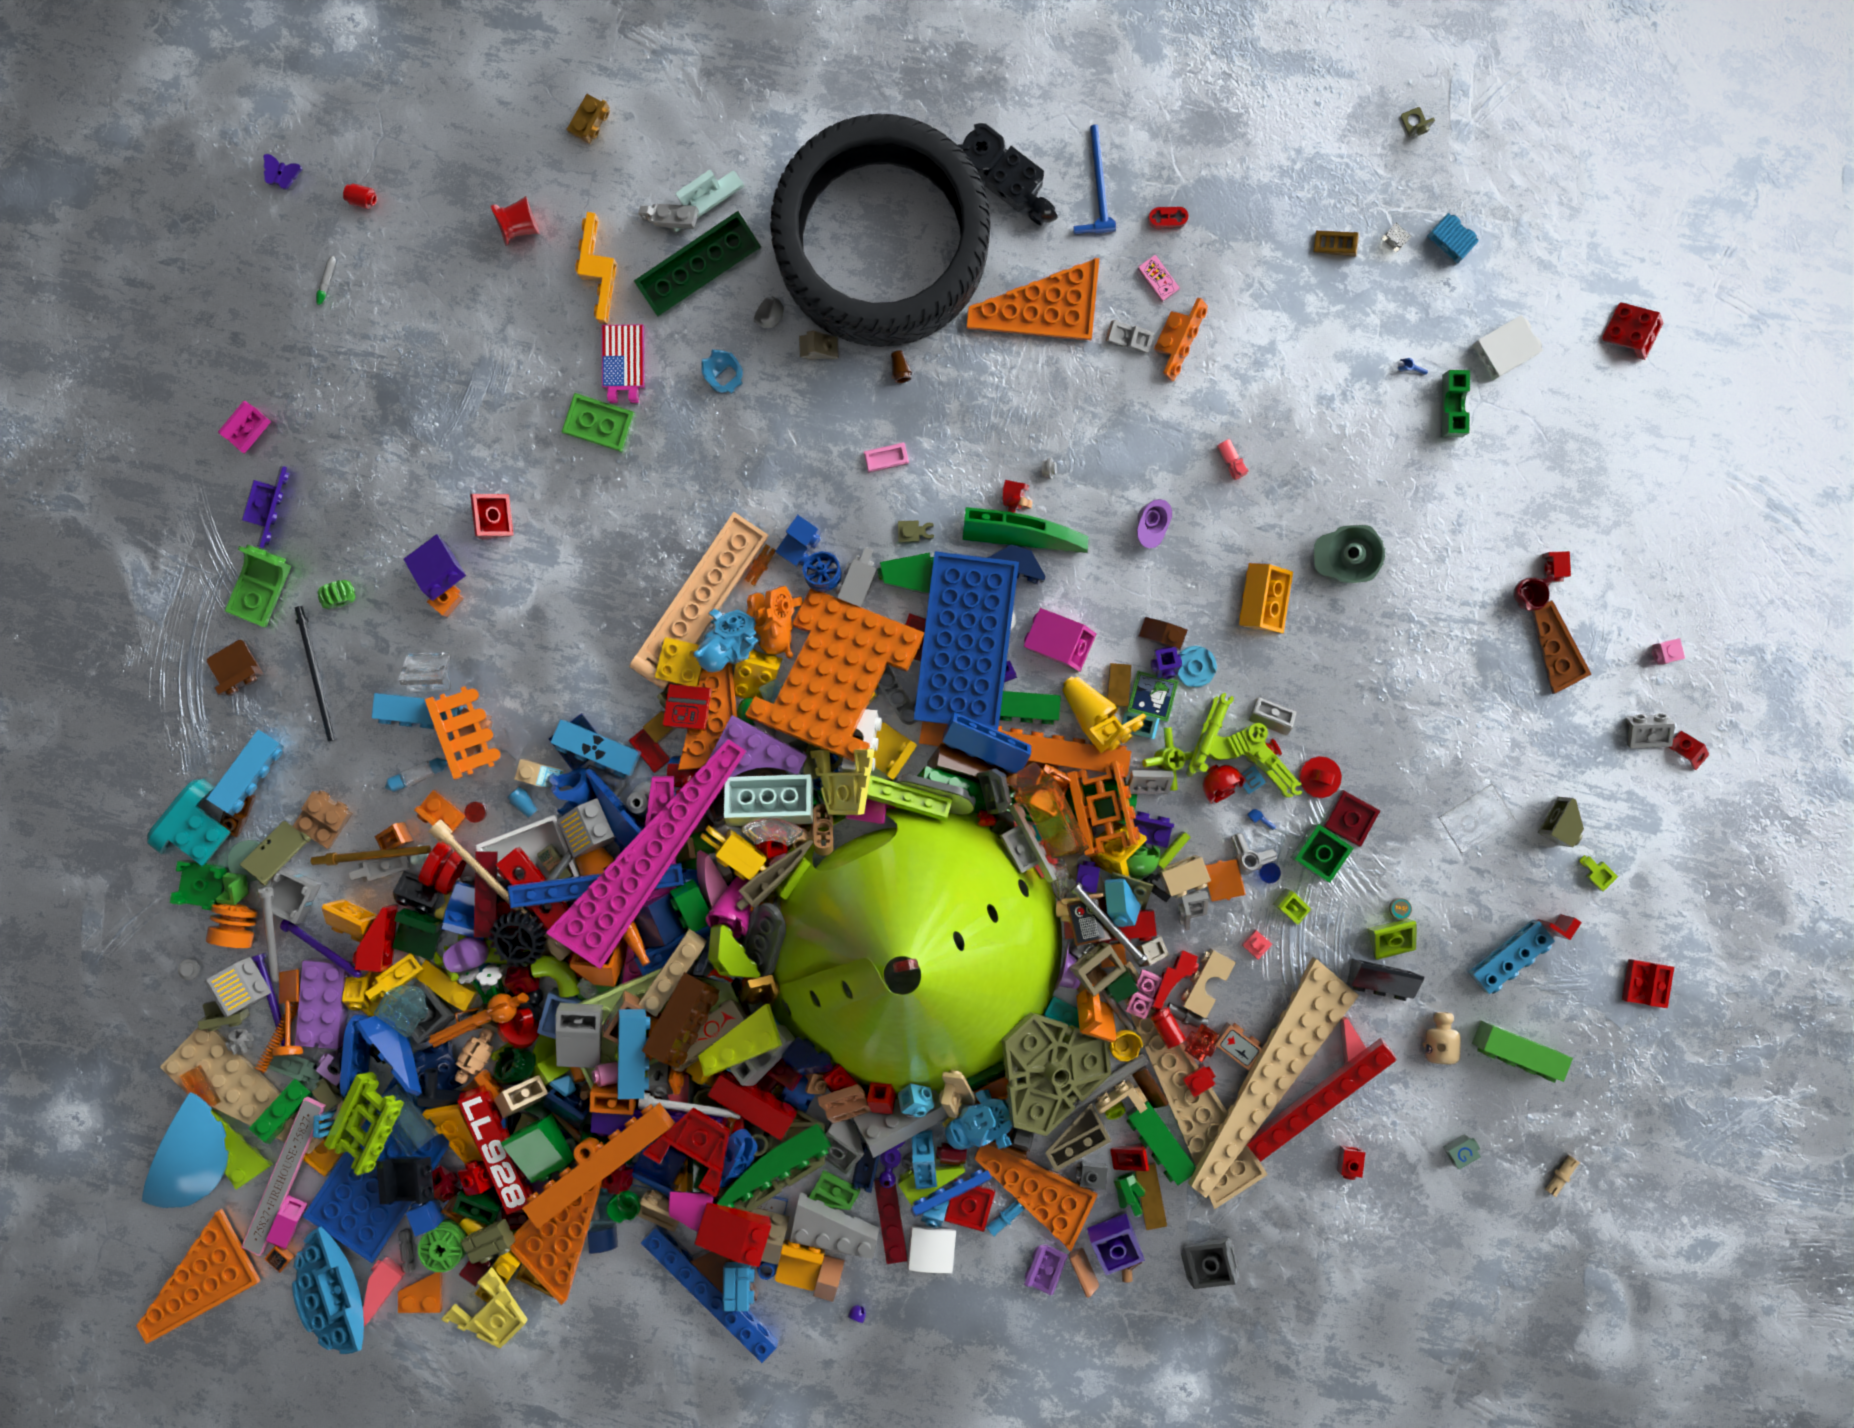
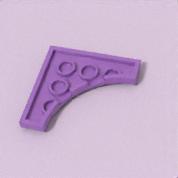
M732 715L710 758L728 739L746 750L747 752L730 776L734 777L747 770L764 767L783 769L798 775L808 755Z

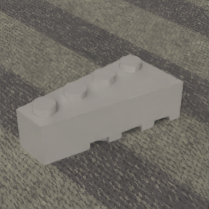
M936 1090L931 1091L934 1108L923 1117L901 1113L898 1099L895 1100L893 1114L869 1112L852 1118L873 1158L948 1118L945 1109L939 1101V1095Z
M800 1192L790 1242L873 1259L879 1227L855 1216L853 1218L843 1214L844 1211L837 1208L834 1210L825 1206L824 1202L814 1201L808 1198L806 1194Z

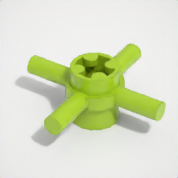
M1165 727V748L1158 749L1154 754V758L1143 759L1142 765L1143 767L1157 766L1165 771H1173L1174 779L1170 791L1178 790L1176 770L1181 769L1186 760L1192 759L1193 751L1183 752L1174 747L1172 727Z

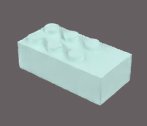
M811 774L729 777L725 783L724 819L727 826L813 824V781Z

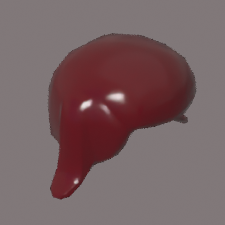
M1554 576L1544 579L1526 578L1518 582L1514 588L1513 595L1519 608L1527 611L1542 609L1549 601V585L1554 581Z

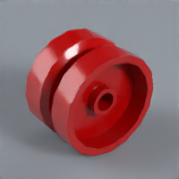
M438 842L423 864L418 880L426 886L435 884L436 891L448 895L454 882L461 877L467 863L456 851L452 853L450 845Z

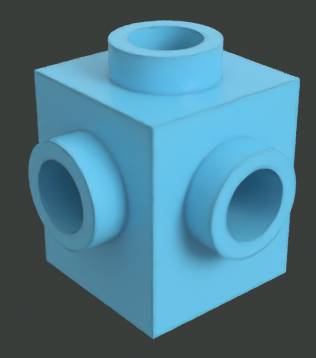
M910 1083L898 1093L901 1113L923 1117L934 1108L931 1088Z

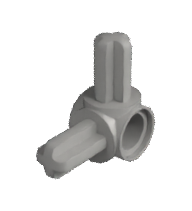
M1242 833L1231 837L1238 854L1235 858L1238 861L1241 874L1248 875L1253 871L1261 869L1262 865L1277 860V853L1273 849L1261 853L1249 850ZM1245 859L1251 863V867L1245 864Z

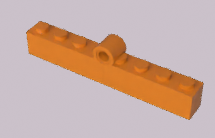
M660 1102L654 1107L652 1104L648 1105L641 1111L643 1115L640 1118L636 1119L635 1116L624 1124L626 1128L620 1132L619 1129L608 1136L610 1141L606 1144H603L602 1141L599 1143L597 1139L589 1137L575 1147L574 1158L576 1159L575 1163L577 1166L572 1170L570 1167H567L559 1174V1180L556 1182L553 1179L542 1187L544 1189L542 1193L538 1194L536 1191L526 1199L528 1203L522 1209L537 1229L675 1124Z

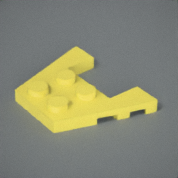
M874 749L854 750L855 772H831L830 752L826 750L810 751L811 758L816 760V775L820 776L823 787L821 792L828 814H864Z
M491 1267L477 1283L493 1297L473 1317L469 1316L457 1304H454L443 1315L441 1320L446 1323L451 1321L458 1325V1329L463 1331L468 1329L476 1333L477 1338L501 1348L526 1324L528 1319L498 1274Z

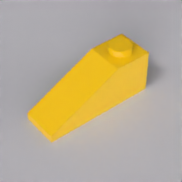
M425 959L421 966L424 972L415 978L427 985L442 999L465 1012L470 1009L479 994L474 986L466 982L460 984L458 980L451 981L444 968Z

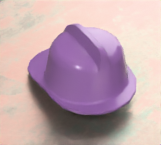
M1162 499L1153 500L1143 506L1138 513L1137 538L1146 548L1157 547L1165 536L1172 519V509L1167 501Z
M1069 941L1065 948L1063 964L1054 990H1057L1059 986L1077 989L1080 985V981L1069 968L1078 960L1068 953Z

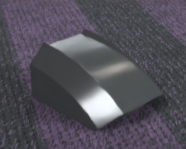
M997 769L977 773L987 814L1005 812L1012 802L1006 774Z
M415 982L397 999L393 1008V1013L418 1044L429 1041V1036L441 1031L455 1018V1013L423 982Z
M1229 1237L1183 1247L1181 1257L1187 1280L1193 1289L1235 1285L1239 1280V1266L1233 1242Z

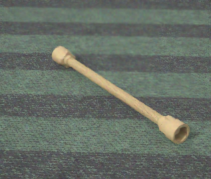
M440 819L428 832L440 843L444 842L446 845H450L510 906L508 891L500 883L498 884V881L496 882V879L494 880V877L492 878L459 843H456L455 837L451 834L453 831ZM524 907L513 908L515 911L521 910L523 915L528 912ZM547 933L544 935V937L548 938L546 943L550 947L548 950L559 961L563 960L571 952V949Z

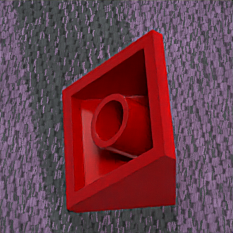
M470 494L475 537L484 540L514 536L509 494Z

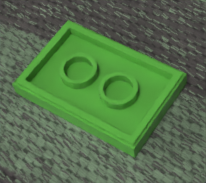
M574 393L562 433L622 452L635 413Z

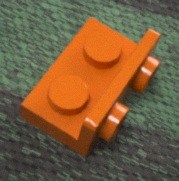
M432 790L422 804L414 809L418 813L417 817L422 822H429L432 826L441 819L453 831L451 834L456 831L467 817L436 790Z

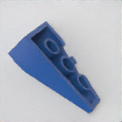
M588 768L586 770L587 776L611 831L615 836L614 841L620 848H626L645 827L596 772Z
M383 1012L358 1021L355 1025L369 1045L374 1044L381 1052L378 1054V1057L393 1067L391 1073L406 1092L419 1096L422 1092L408 1031L397 1016L389 1012Z

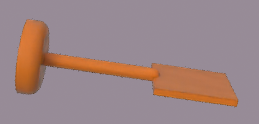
M299 969L279 972V1004L285 1003V1046L273 1048L272 1056L303 1054L301 1046H290V1002L299 1001Z

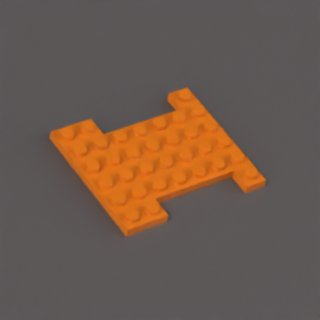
M810 588L792 623L794 627L810 634L774 704L755 696L745 715L756 722L855 762L854 750L869 749L870 744L853 737V734L887 665L907 672L922 643L924 632Z

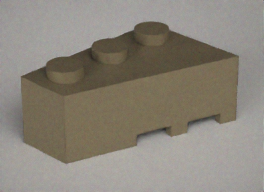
M1092 1103L1079 1114L1046 1150L1045 1153L1055 1172L1112 1142Z

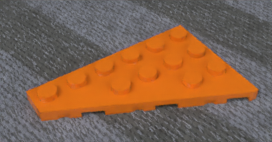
M1094 258L1091 261L1075 265L1070 269L1059 271L1044 279L1033 281L1028 285L1007 291L1005 294L969 306L967 329L1091 341L1100 258Z
M603 1180L537 1229L529 1218L514 1234L515 1242L510 1246L512 1253L561 1305L568 1300Z
M223 1209L214 1213L215 1215L208 1225L205 1226L199 1238L193 1243L185 1258L177 1266L155 1301L149 1306L145 1315L136 1325L146 1344L261 1281L245 1250L241 1248L242 1245Z

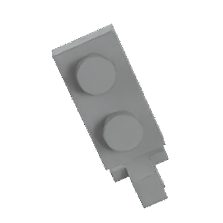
M653 204L652 207L640 206L638 214L642 220H648L655 227L694 229L699 210L696 206Z
M407 856L371 859L358 864L359 869L349 872V877L351 881L363 878L364 882H370L410 869Z

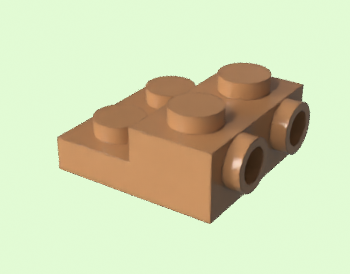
M323 790L312 791L301 808L303 811L292 827L305 833L325 848L330 849L353 813L348 810L349 807L340 801L336 803L331 800V795Z

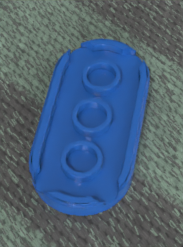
M354 1015L349 1020L345 1029L340 1074V1092L343 1098H346L355 1076L369 1072L370 1045L365 1041L355 1025L358 1021L368 1018L366 1015Z

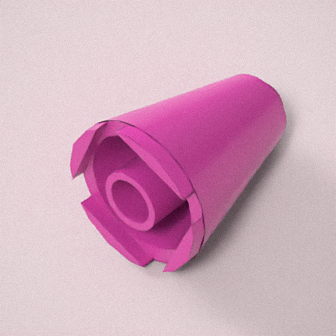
M740 877L734 878L707 914L706 923L709 927L724 924L733 932V938H740L741 934L743 936L746 935L751 905L749 904L741 910L736 904L744 897L739 890L750 881L748 878L745 880Z

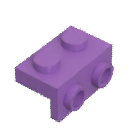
M1048 1244L1036 1247L1032 1255V1259H1034L1032 1265L1025 1273L1024 1278L1026 1281L1024 1285L1027 1287L1033 1286L1048 1295H1053L1068 1254Z

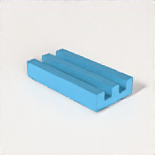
M336 1110L314 1116L313 1137L321 1138L328 1136L332 1127L320 1131L319 1129L333 1126L335 1120L320 1124L319 1121L333 1117Z

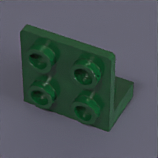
M407 908L397 912L394 921L399 922L392 947L432 960L441 935L443 920Z

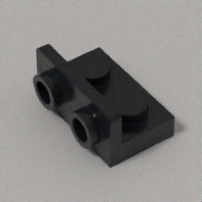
M403 871L393 890V897L396 903L404 907L412 906L416 911L423 914L429 913L433 915L435 912L434 907L441 895L440 892L436 891L435 884L426 886L419 882V876Z

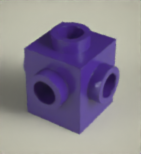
M1164 647L1155 650L1153 659L1150 660L1152 672H1156L1157 678L1163 677V679H1171L1178 675L1179 669L1182 667V659L1177 654L1176 647Z

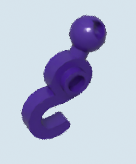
M906 1140L880 1155V1161L885 1166V1171L881 1173L879 1182L885 1188L892 1187L896 1182L893 1168L897 1167L901 1162V1154L897 1149L901 1148ZM885 1181H889L890 1185L888 1187L884 1186Z

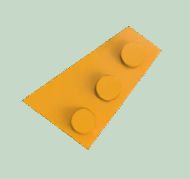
M459 1104L426 1109L423 1112L424 1118L426 1120L430 1119L436 1125L434 1129L439 1135L443 1133L449 1140V1146L465 1164L473 1160L483 1161Z

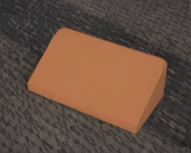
M1079 1248L1069 1253V1259L1085 1296L1089 1298L1098 1289L1099 1283L1084 1249Z

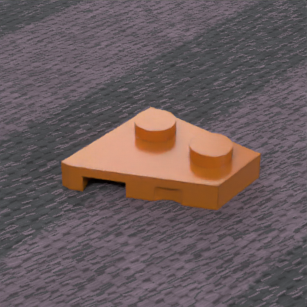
M435 1272L398 1291V1313H440L442 1311V1272Z

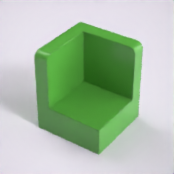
M226 873L223 876L225 892L216 898V902L236 905L247 896L249 891L246 875Z

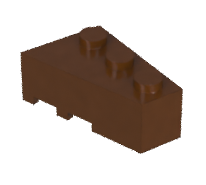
M704 1249L694 1254L690 1262L723 1294L725 1262L736 1261ZM751 1283L750 1291H754V1301H756L759 1291L755 1283Z

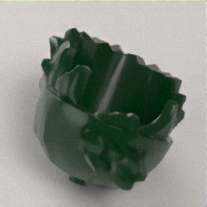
M505 1047L504 1052L498 1053L500 1058L494 1066L493 1078L504 1085H518L531 1076L536 1064L535 1054L531 1051H520L514 1047Z

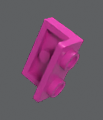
M243 401L220 428L218 433L245 454L271 421L257 408Z

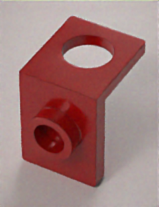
M1683 731L1677 734L1673 739L1672 746H1669V749L1688 759L1694 770H1697L1709 756L1704 743Z

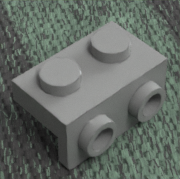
M1196 890L1181 897V904H1178V919L1180 925L1184 924L1185 931L1190 930L1191 918L1207 915L1209 901L1207 891L1201 892Z

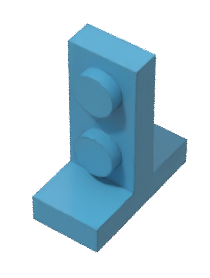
M932 1130L922 1131L912 1137L916 1189L937 1187L933 1133Z

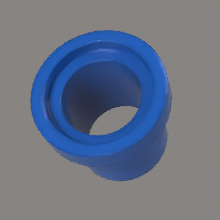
M761 1261L760 1266L757 1267L760 1278L768 1280L776 1274L778 1265ZM765 1265L770 1266L772 1272L764 1273L761 1267Z

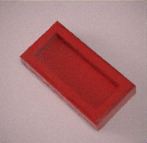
M644 728L628 740L635 750L641 752L640 756L654 773L669 762L670 757L658 743L654 742Z

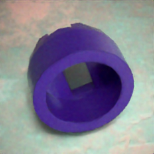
M855 1305L851 1308L848 1317L863 1323L866 1311L863 1306Z

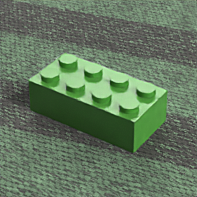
M1480 1021L1472 1044L1478 1047V1052L1493 1059L1501 1060L1513 1067L1521 1068L1528 1073L1539 1075L1554 1083L1556 1079L1562 1082L1565 1081L1573 1060L1572 1057L1484 1021Z

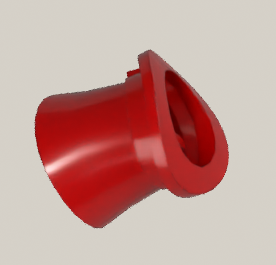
M527 196L507 207L500 208L496 204L490 206L501 230L505 246L509 245L510 239L517 236L540 235Z

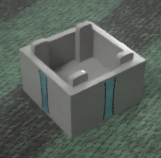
M283 866L269 880L266 886L272 887L274 895L271 896L272 913L294 924L304 922L322 884ZM261 898L258 903V907L263 909Z

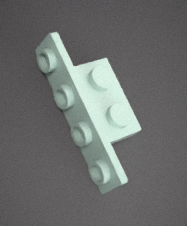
M708 170L688 185L682 187L675 194L683 206H696L699 210L697 216L699 218L742 189L744 184L735 171H731L717 181L711 170ZM673 228V229H674L675 232H678V231L681 230L682 228Z

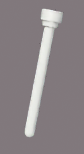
M645 1092L644 1099H639L638 1109L640 1110L645 1109L650 1104L654 1107L660 1102L664 1109L688 1112L694 1107L705 1115L732 1117L734 1119L741 1118L740 1115L730 1109L656 1099L650 1093Z

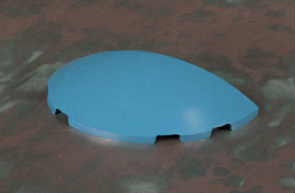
M192 1092L188 1094L171 1122L150 1166L142 1194V1202L162 1208H181L192 1205L216 1188L226 1170L229 1151L225 1150L224 1139L226 1132L222 1122L216 1121L211 1113L212 1108Z
M318 1227L303 1240L305 1245L302 1251L296 1254L293 1268L297 1270L296 1280L292 1282L294 1303L303 1326L307 1332H313L318 1337L317 1343L327 1350L340 1351L339 1354L354 1353L362 1350L364 1334L363 1306L360 1291L352 1268L344 1253L334 1239L322 1227Z

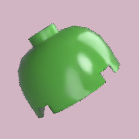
M1143 843L1126 860L1131 878L1142 879L1143 876L1153 873L1159 864L1160 849L1152 845V849L1148 848L1146 843Z

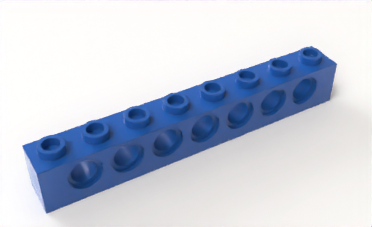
M656 1224L643 1238L641 1244L734 1337L763 1363L777 1348L779 1340L750 1311H723V1294L690 1262L693 1255L666 1228Z

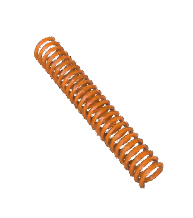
M299 1001L295 1003L290 1002V1025H292L291 1022L295 1019L294 1016H297ZM282 1020L278 1024L280 1027H276L279 1030H275L277 1033H273L275 1036H271L273 1039H269L271 1042H268L269 1045H266L270 1049L265 1048L268 1052L263 1051L266 1055L262 1054L261 1056L264 1058H260L262 1061H258L260 1064H256L258 1067H254L263 1074L269 1068L268 1065H270L269 1062H272L271 1059H274L272 1056L273 1048L280 1047L282 1040H284L285 1022Z

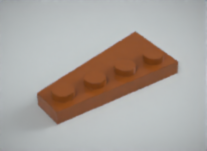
M1553 600L1548 601L1542 609L1532 611L1552 694H1556L1592 675Z

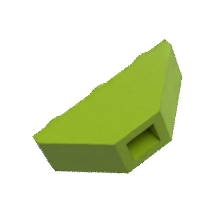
M724 924L713 925L710 933L708 959L718 973L722 976L758 978L761 976L755 962L744 953V947L733 938L731 929Z

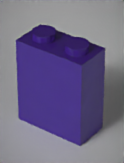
M438 534L403 559L420 590L432 601L466 576L449 545Z

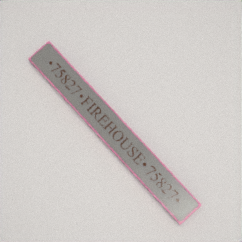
M310 1097L303 1099L241 1248L258 1256L264 1253L268 1244L266 1239L278 1211L289 1194L313 1137L314 1116L323 1113L325 1104Z

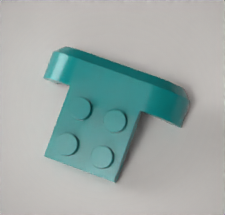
M205 779L191 781L149 830L147 844L160 854H163L168 847L166 845L170 841L201 866H204L231 833L198 807L215 787Z

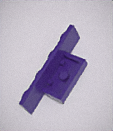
M280 466L275 486L256 480L252 482L242 520L263 526L257 547L264 548V545H268L270 542L271 533L268 532L270 524H275L277 513L274 512L276 504L280 505L283 493L280 490L282 484L286 485L289 476L285 466Z

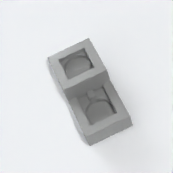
M1112 320L1105 341L1132 350L1149 353L1154 332Z

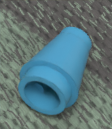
M520 786L507 796L510 800L509 803L528 818L538 810L527 791L523 790Z

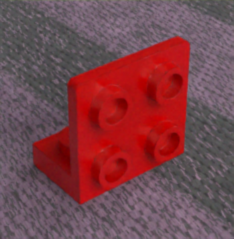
M1620 302L1602 339L1605 342L1634 349L1637 358L1646 360L1664 324L1661 313Z

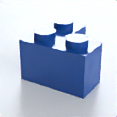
M797 514L786 530L787 535L775 551L776 554L796 568L799 565L803 566L805 560L809 557L807 554L812 547L815 549L822 539L820 538L821 533L819 529Z

